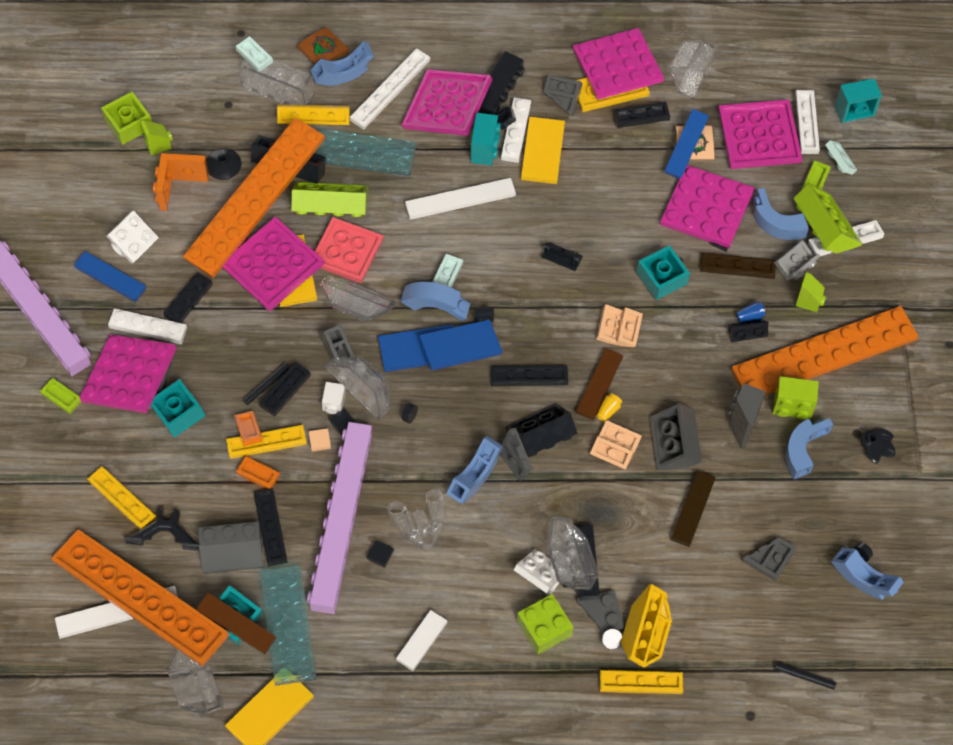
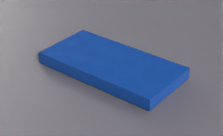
M490 320L421 334L418 338L431 371L499 356L503 352Z
M453 324L378 336L384 372L428 366L418 339L419 335L454 328Z

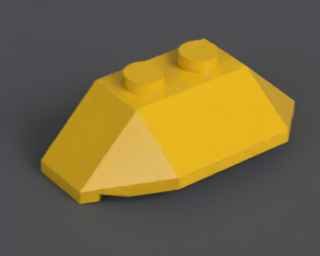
M649 584L632 604L621 640L627 658L642 667H647L649 664L662 658L672 623L667 593L653 584Z

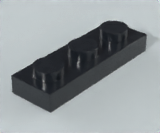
M666 102L614 109L617 128L670 120V113Z
M197 272L164 311V317L170 321L182 323L212 287V281Z
M295 362L261 400L259 406L275 417L311 376L310 371Z

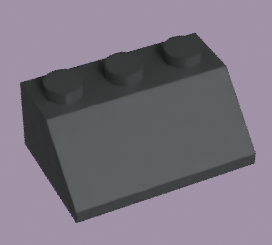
M743 383L741 390H736L728 417L731 418L729 426L742 449H745L766 392Z
M678 403L650 417L657 470L687 469L702 462L694 409Z
M259 522L198 528L203 574L263 568Z

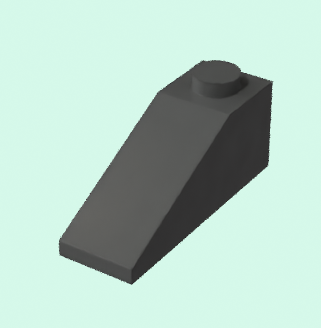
M341 324L320 332L319 335L324 347L345 384L364 377Z

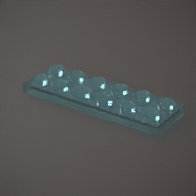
M314 128L325 135V140L315 153L326 157V165L404 176L411 175L416 142Z
M300 566L260 571L267 630L277 637L270 647L275 686L316 680Z

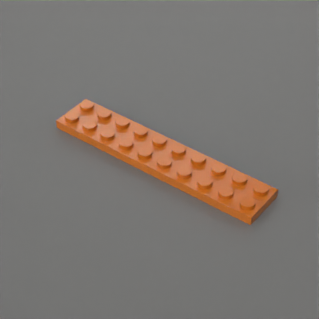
M295 117L184 254V260L214 279L323 143L325 135Z
M900 306L732 366L731 371L740 389L743 383L766 391L765 395L775 392L780 376L809 380L918 340L919 336L904 309Z
M79 529L51 558L53 563L202 667L229 637V633Z

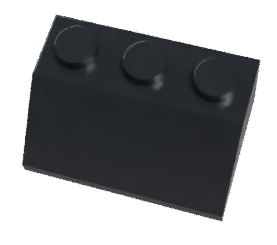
M557 403L505 426L507 432L512 428H516L528 457H533L539 451L550 449L556 443L567 441L573 435L578 434L571 413Z

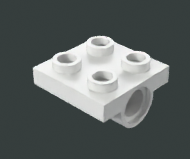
M134 210L106 235L112 242L111 246L114 251L120 256L126 257L130 263H134L159 238Z
M536 549L522 559L514 569V571L548 595L556 589L562 580V575L565 576L568 572L560 564L555 563L546 557L544 553Z

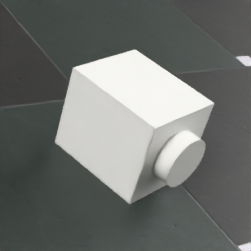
M326 382L322 399L323 411L329 414H336L343 410L346 396L345 384Z

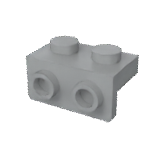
M802 240L774 263L786 280L792 278L797 280L804 275L803 271L806 268L810 269L817 264L816 260L820 255H813Z

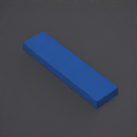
M692 109L664 173L678 179L682 178L709 115Z
M86 251L74 264L77 270L135 303L146 290V285Z

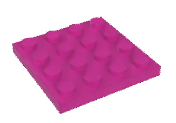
M639 28L573 45V52L597 100L664 82V76Z
M427 69L403 120V128L468 136L476 118V113H478L492 82L491 75Z
M789 100L719 105L718 112L730 169L797 164L802 162Z
M687 165L665 210L660 225L730 249L755 187Z
M274 217L241 245L222 269L270 312L320 269L325 262L277 217Z
M110 334L79 399L82 403L147 414L176 352V346L170 343Z

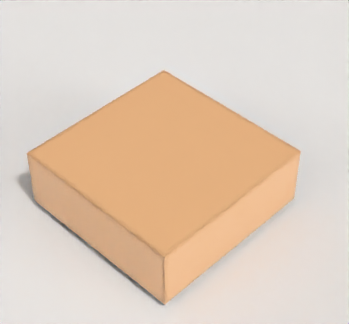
M328 428L309 431L312 451L331 449Z

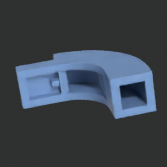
M363 41L353 53L338 61L320 59L311 69V73L316 84L326 86L339 85L352 81L369 69L367 63L374 55L369 43Z
M765 188L757 189L756 197H754L755 210L753 217L760 228L769 235L783 240L806 238L809 228L804 214L787 216L776 212L770 205Z
M415 282L406 285L400 301L414 311L423 307L439 308L460 321L466 320L471 304L460 297L461 292L433 282Z
M830 418L817 420L813 425L807 419L800 423L791 434L786 448L785 460L793 480L811 473L814 464L807 453L806 444L811 440L830 433L833 426Z
M489 436L484 437L474 458L467 468L453 479L446 494L461 504L468 501L493 471L503 446Z
M842 547L831 560L838 572L848 582L862 592L877 599L883 600L885 596L893 597L904 583L899 576L883 574L873 569L863 560L856 549Z

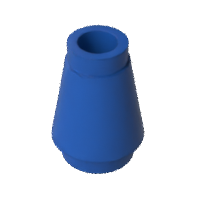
M756 301L736 312L739 322L759 320L766 316L762 302L757 303Z

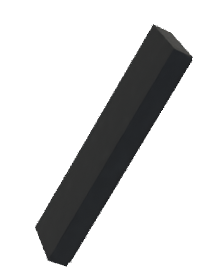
M567 365L491 366V386L568 385Z
M272 488L254 492L268 567L288 563L274 490Z

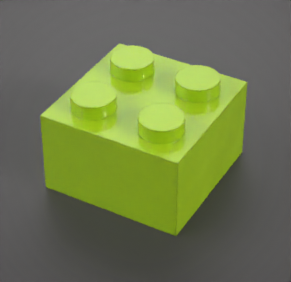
M133 91L101 108L104 121L122 145L143 134L140 121L152 122L150 114Z
M780 376L774 392L773 414L780 417H797L801 420L811 419L817 404L819 381Z
M553 594L517 613V623L537 655L573 635L574 626Z

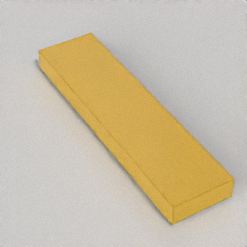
M278 104L277 124H290L296 117L305 124L349 125L350 109L349 106Z
M303 425L261 432L263 442L245 447L243 446L241 436L226 439L230 459L307 445Z
M103 466L87 479L95 489L139 529L144 528L155 520L156 515Z
M600 670V692L683 694V672Z

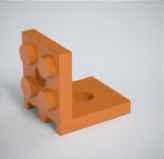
M161 153L159 167H156L155 171L157 182L153 184V193H156L155 202L159 204L161 211H167L172 180L208 182L209 173L205 156Z

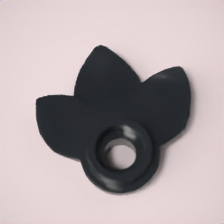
M885 429L865 431L861 436V444L866 448L867 457L875 464L880 461L881 456L887 458L895 457V447L890 442L894 435Z

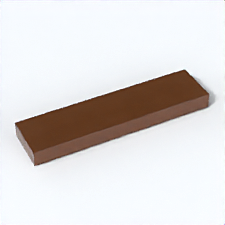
M605 349L576 410V414L594 421L621 364L623 355Z
M210 593L206 594L196 609L264 655H266L277 638Z

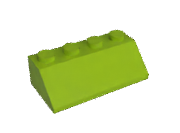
M295 182L292 188V211H296L297 214L314 212L315 215L333 213L334 216L351 214L352 217H362L367 211L369 185Z
M808 183L794 197L797 209L804 214L806 223L813 228L812 232L820 239V245L824 250L837 254L860 247L863 244L830 193Z

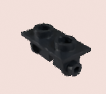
M553 242L546 243L545 251L542 255L543 259L573 271L577 270L583 258L579 253H574L554 245Z
M759 319L749 321L748 324L744 322L732 323L728 326V331L731 333V343L768 337L769 322Z

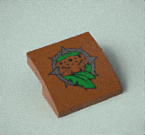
M327 27L310 35L298 44L297 47L314 64L320 59L334 61L336 58L347 55L349 50Z

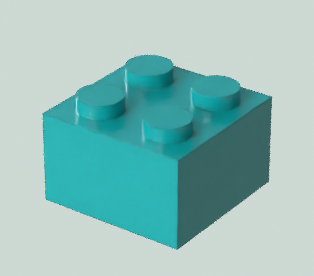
M875 78L845 83L840 86L835 108L841 123L876 115L882 94Z
M476 113L471 142V163L492 166L493 159H497V147L500 142L501 123H498V115Z
M670 245L639 260L636 271L656 300L686 286L690 276V272Z
M180 379L157 394L150 405L173 438L206 416L199 403Z
M230 585L219 598V600L254 623H257L263 615L261 608ZM228 632L229 637L227 639L239 646L242 640Z

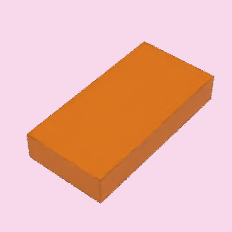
M253 411L234 415L244 447L263 442Z
M245 456L236 470L237 475L265 489H272L280 477V472L248 456Z

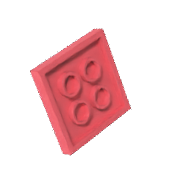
M332 217L315 250V253L325 262L320 269L362 284L384 240V235Z

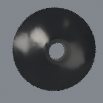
M228 148L214 150L206 158L209 175L219 180H227L236 176L242 166L238 153Z

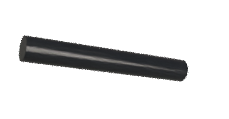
M286 363L281 365L247 395L243 402L248 406L289 370V366Z
M778 662L775 667L776 671L832 690L836 687L837 682Z

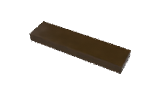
M702 253L700 272L775 279L776 265L774 262L776 260Z
M697 471L671 541L690 547L716 477Z

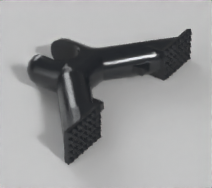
M160 507L157 510L154 522L129 537H124L126 544L144 545L145 540H152V536L160 531H166L175 537V543L182 544L183 550L200 552L199 545L179 525L180 511L176 508L174 509L173 517L169 520H164V507Z

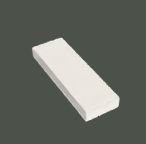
M430 610L397 656L396 661L414 671L448 621Z

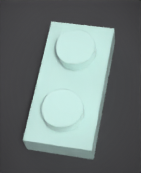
M250 36L236 45V51L258 72L273 63V58Z
M830 140L826 144L829 150L828 154L838 163L837 167L842 173L853 175L857 168L841 144Z
M446 254L433 283H439L452 288L463 265V260Z

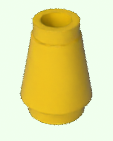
M610 393L608 396L606 395L596 417L602 422H606L621 408L622 400L613 393Z

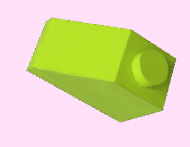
M145 120L140 121L144 140L151 156L172 149L170 141H173L169 130H165L163 124Z
M808 272L805 274L796 306L817 312L819 306L823 307L826 296L823 295L825 287Z

